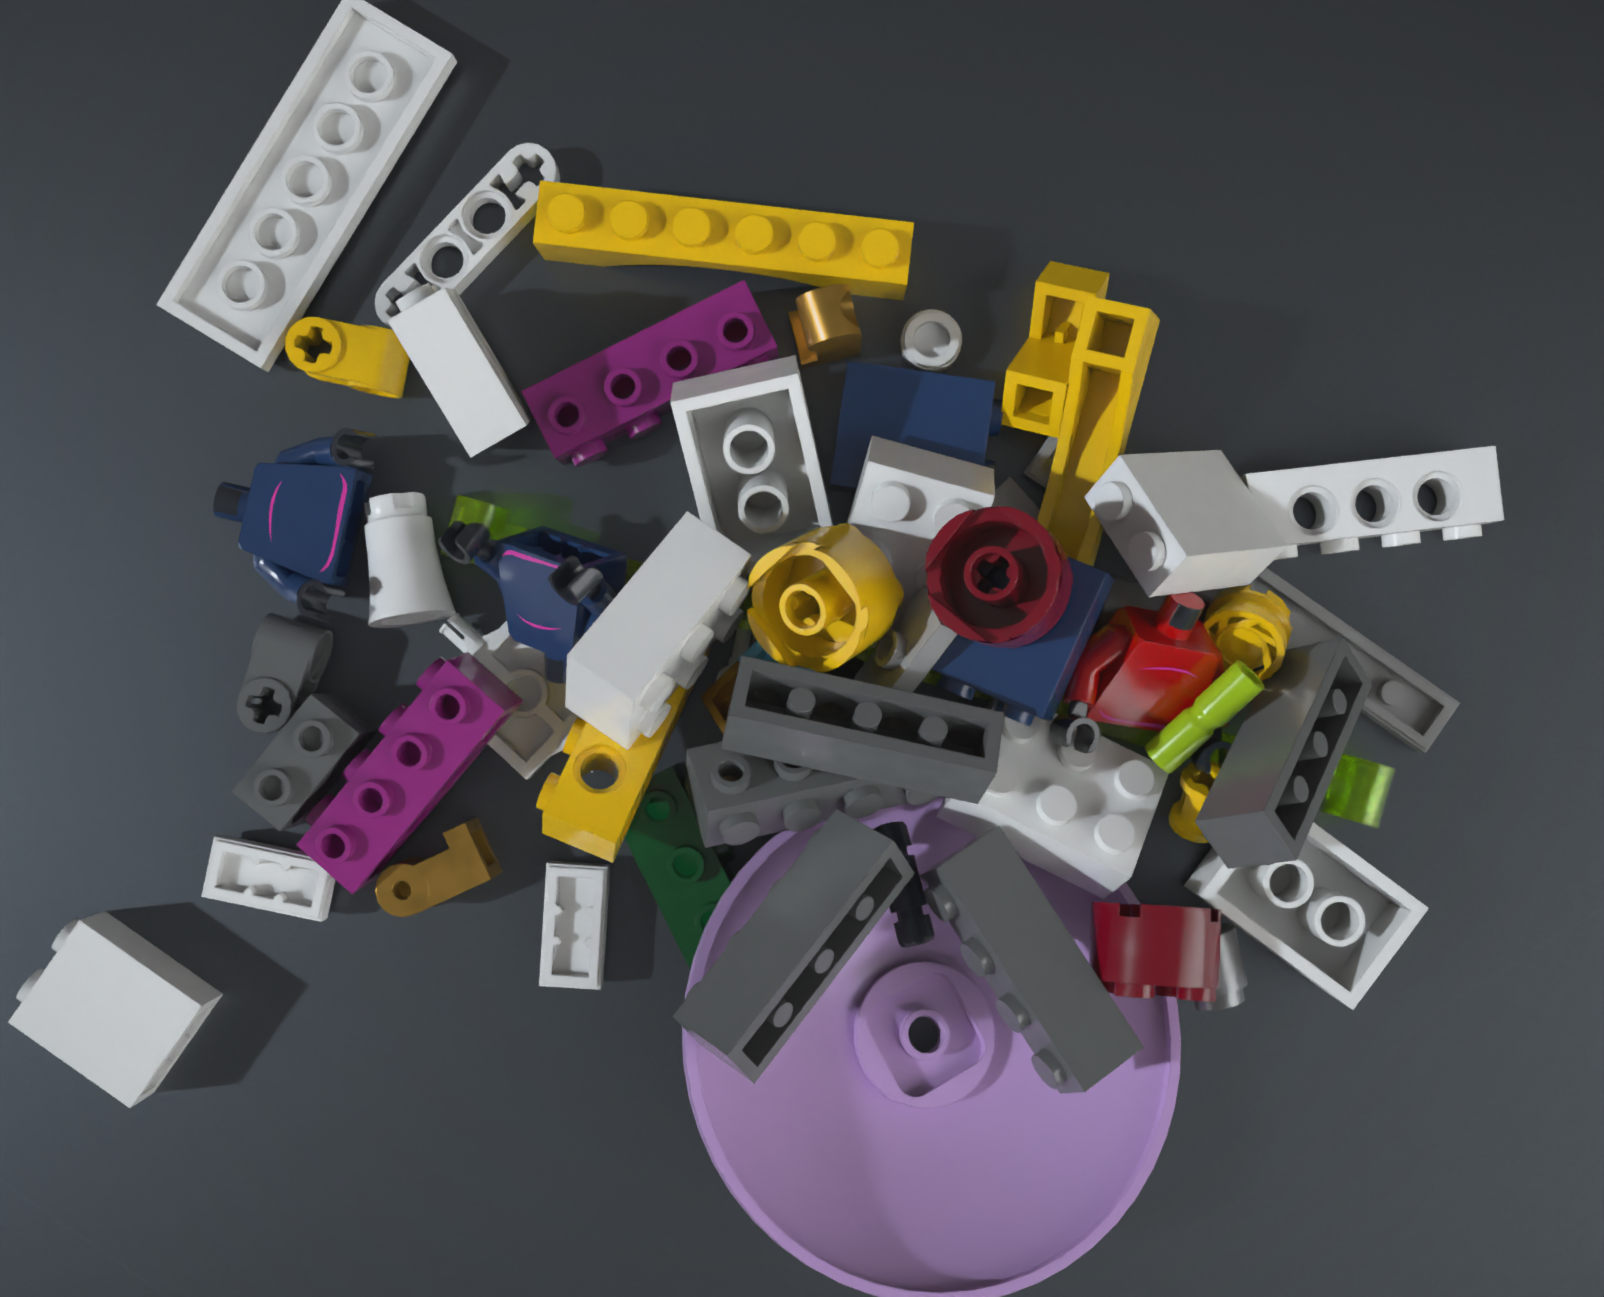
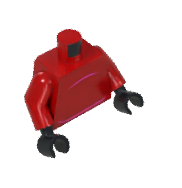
M1188 592L1166 595L1159 611L1129 605L1118 609L1108 625H1105L1091 635L1086 643L1064 693L1063 702L1069 705L1068 711L1056 716L1050 724V735L1054 742L1068 747L1072 740V733L1077 727L1074 739L1075 750L1086 754L1091 753L1096 749L1100 740V730L1095 721L1160 732L1184 709L1193 706L1196 698L1225 672L1221 651L1213 643L1204 625L1198 621L1205 606L1204 601L1195 593ZM1228 722L1224 726L1216 728L1211 738L1190 756L1192 764L1199 771L1210 774V758L1216 749L1219 751L1218 765L1221 769L1232 746L1231 743L1222 741V728L1229 727Z

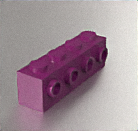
M742 280L521 392L554 458L563 465L573 461L575 467H581L608 453L605 444L625 434H628L630 440L638 439L661 427L663 422L660 417L672 411L670 401L674 382L779 358L778 346L745 280Z
M469 652L447 661L440 657L424 671L416 683L422 691L410 706L402 703L384 720L379 731L385 737L373 752L367 748L350 762L342 773V777L348 781L336 797L331 793L325 796L305 819L311 827L297 843V846L351 894H354L377 878L524 701Z

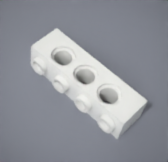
M1496 446L1257 472L1240 476L1288 545L1274 560L1298 557L1297 546L1320 543L1321 554L1360 550L1358 539L1381 536L1382 548L1421 543L1420 532L1442 529L1443 541L1482 536L1481 525L1504 520ZM1422 484L1431 487L1436 494L1437 505L1431 515L1422 510L1418 503L1417 494ZM1361 490L1368 492L1376 502V514L1371 522L1361 518L1356 511L1355 500ZM1299 497L1308 499L1315 507L1316 520L1310 529L1300 526L1294 518L1293 507Z

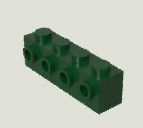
M676 763L653 775L626 833L625 840L691 970L693 958L704 928L721 896L735 878L727 863L735 859V854L731 845L726 843L705 848L685 788L686 773L683 774L679 764Z

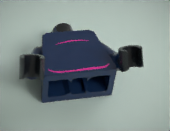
M350 428L340 429L335 436L319 437L280 451L274 463H258L254 469L250 487L222 482L216 491L213 503L215 517L242 523L238 545L240 549L253 554L254 569L283 598L296 604L303 616L331 624L335 618L329 616L326 612L327 601L332 595L341 598L345 596V590L334 585L344 587L348 585L365 510L364 503L367 501L372 475L355 468L371 470L374 467V461L362 458L361 450L364 442L369 439L376 440L375 433Z
M454 521L439 539L441 549L450 558L464 565L469 564L474 558L475 564L497 581L504 599L508 632L513 640L544 652L546 680L557 684H566L567 654L623 589L627 569V554L545 526L494 540L490 539V531L484 524L472 522L466 525L462 521Z

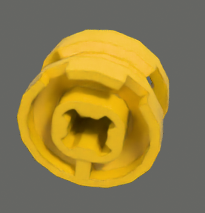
M1251 585L1229 587L1220 591L1210 602L1205 619L1202 622L1213 643L1222 653L1224 671L1237 660L1243 662L1251 670L1264 665L1263 669L1254 672L1261 681L1270 678L1281 667L1293 630L1289 618L1291 612L1284 601L1270 590H1267L1266 594L1251 590Z

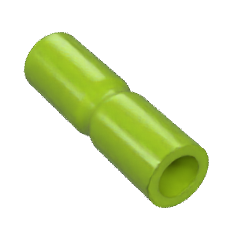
M1237 660L1196 698L1193 706L1184 709L1145 745L1147 754L1162 770L1172 773L1211 738L1216 728L1224 726L1264 690V684L1247 665Z

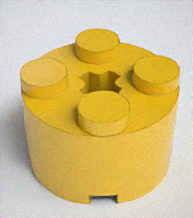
M848 523L837 526H825L814 529L773 549L756 563L749 575L747 589L752 587V607L747 609V615L755 638L761 647L778 663L792 667L800 666L813 669L815 672L825 673L841 666L879 641L887 633L894 621L897 609L902 605L904 592L901 583L895 578L893 569L884 553L874 542L863 535L859 529Z

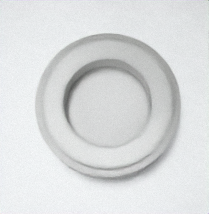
M934 309L920 311L913 315L905 324L900 339L901 353L908 365L915 370L939 373L949 368L958 357L962 346V333L957 322L949 314Z

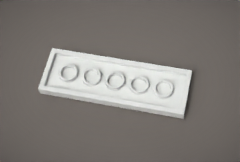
M341 0L156 305L259 368L269 372L285 346V338L289 328L298 320H301L457 64L453 54L364 0Z

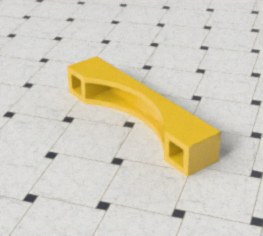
M540 180L533 244L543 259L549 261L602 267L619 265H671L722 269L787 279L818 287L847 284L851 295L903 300L908 282L914 222Z
M1087 296L1071 356L1068 386L1056 451L1037 521L1054 535L1068 557L1093 567L1104 527L1084 496L1117 457L1124 455L1160 319L1149 308Z

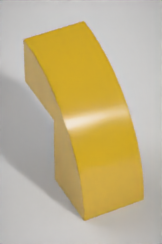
M1050 261L1035 283L1029 337L1006 369L1001 425L1058 438L1068 386L1071 356L1087 296L1105 299L1110 273Z

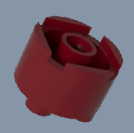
M996 506L977 510L972 509L960 513L939 530L926 554L927 595L931 608L942 623L962 637L986 646L1015 649L1044 636L1059 621L1067 607L1073 584V573L1068 557L1054 535L1036 519L1019 509ZM994 566L1002 570L1007 569L1006 575L1010 582L1003 590L996 587L992 588L994 583L987 576Z
M1091 902L1089 964L1108 993H1112L1114 996L1154 998V995L1176 997V999L1216 1002V988H1219L1221 909Z

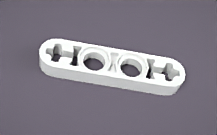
M524 143L508 151L382 283L376 293L374 304L378 317L387 327L392 329L387 320L395 316L398 311L397 306L393 303L396 296L399 294L404 296L422 286L413 278L419 271L431 285L436 284L439 290L444 287L456 289L460 295L536 216L539 185L536 186L528 181L520 187L515 194L523 205L518 210L514 208L508 197L499 191L498 188L505 183L512 193L523 180L518 170L524 163L532 168L543 163L540 168V172L544 177L543 181L560 182L559 168L547 149L539 144ZM486 203L499 204L505 209L506 214L505 223L501 229L491 234L480 233L474 228L473 224L474 213L480 206ZM447 246L458 248L461 250L464 259L459 273L450 278L436 276L431 266L435 253Z

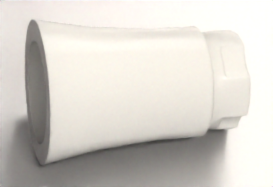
M418 492L389 493L369 498V501L364 503L367 524L364 525V534L368 554L370 587L368 625L374 628L404 627L435 622L454 615L456 612L444 580L435 542L432 518L427 516L424 494Z

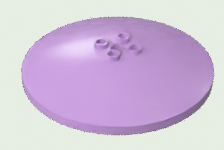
M942 796L923 805L908 803L880 809L867 817L854 818L872 829L885 823L903 821L907 825L912 844L907 847L908 855L915 856L919 875L976 837L936 817L944 799ZM826 822L818 823L804 831L793 832L785 830L779 832L762 846L738 872L721 896L704 928L693 958L685 998L689 990L702 980L725 951L731 937L743 928L766 899L772 885L785 875L806 848L810 837L818 829L822 828ZM1021 859L1088 962L1091 902L1140 904L1126 882L1103 899ZM921 880V883H922V886H923V890H925L927 887L925 886V884H924L923 881ZM928 903L923 905L922 909L924 915L930 914L935 933L934 939L929 943L914 947H901L898 943L893 924L898 922L897 913L891 914L890 908H888L755 1084L701 1046L682 1027L683 1065L690 1104L698 1131L711 1161L730 1193L749 1217L774 1242L802 1263L843 1285L878 1297H1000L1037 1284L1068 1267L1093 1248L1118 1223L1139 1195L1154 1169L1166 1140L1176 1104L1180 1077L1181 1033L1176 997L1154 995V998L1114 996V994L1109 993L1144 1048L1086 1092L1060 1094L1057 1089L1049 1087L1034 1069L1031 1061L1034 1053L1022 1034L1011 1030L999 1015L995 1005L998 997L985 977L977 976L964 961L960 952V944L962 942L949 921L944 922L939 919ZM919 1016L931 1020L938 1032L935 1046L926 1053L917 1051L911 1045L908 1036L911 1023Z

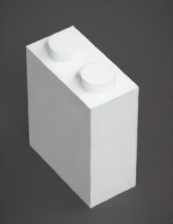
M427 283L395 302L401 312L387 321L470 458L525 427L532 419L530 413L456 289L444 287L439 290L436 284L431 286Z
M1221 450L1119 455L1084 496L1148 597L1249 585L1288 546Z
M103 911L81 920L75 918L61 930L52 944V949L57 953L45 970L41 968L34 972L20 988L16 999L22 1003L8 1023L124 1105L132 1108L156 1091L223 994L109 913Z

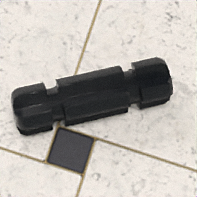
M903 821L879 825L873 830L895 842L915 873L889 907L891 914L897 913L898 922L893 924L898 943L904 948L929 943L934 939L935 933L930 914L924 915L922 906L927 905L915 856L908 855L907 847L912 844L907 825Z

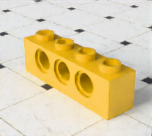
M711 646L704 653L706 657L708 656L711 650ZM695 683L687 690L679 685L666 701L671 708L658 730L650 738L641 733L628 750L578 717L572 725L564 744L563 753L570 755L561 776L553 772L549 774L536 803V808L543 811L542 833L613 863ZM602 770L612 775L616 782L605 789H594L589 787L582 778L591 771Z

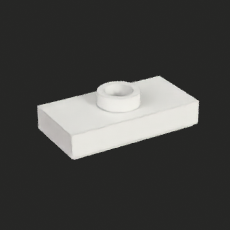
M221 834L214 836L201 897L322 922L328 918L335 879L303 851Z
M549 861L546 863L539 986L601 990L603 987L610 864Z

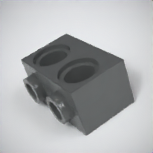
M333 693L310 694L231 792L279 831L301 825L310 811L325 797L342 776L345 768L364 749L378 730Z

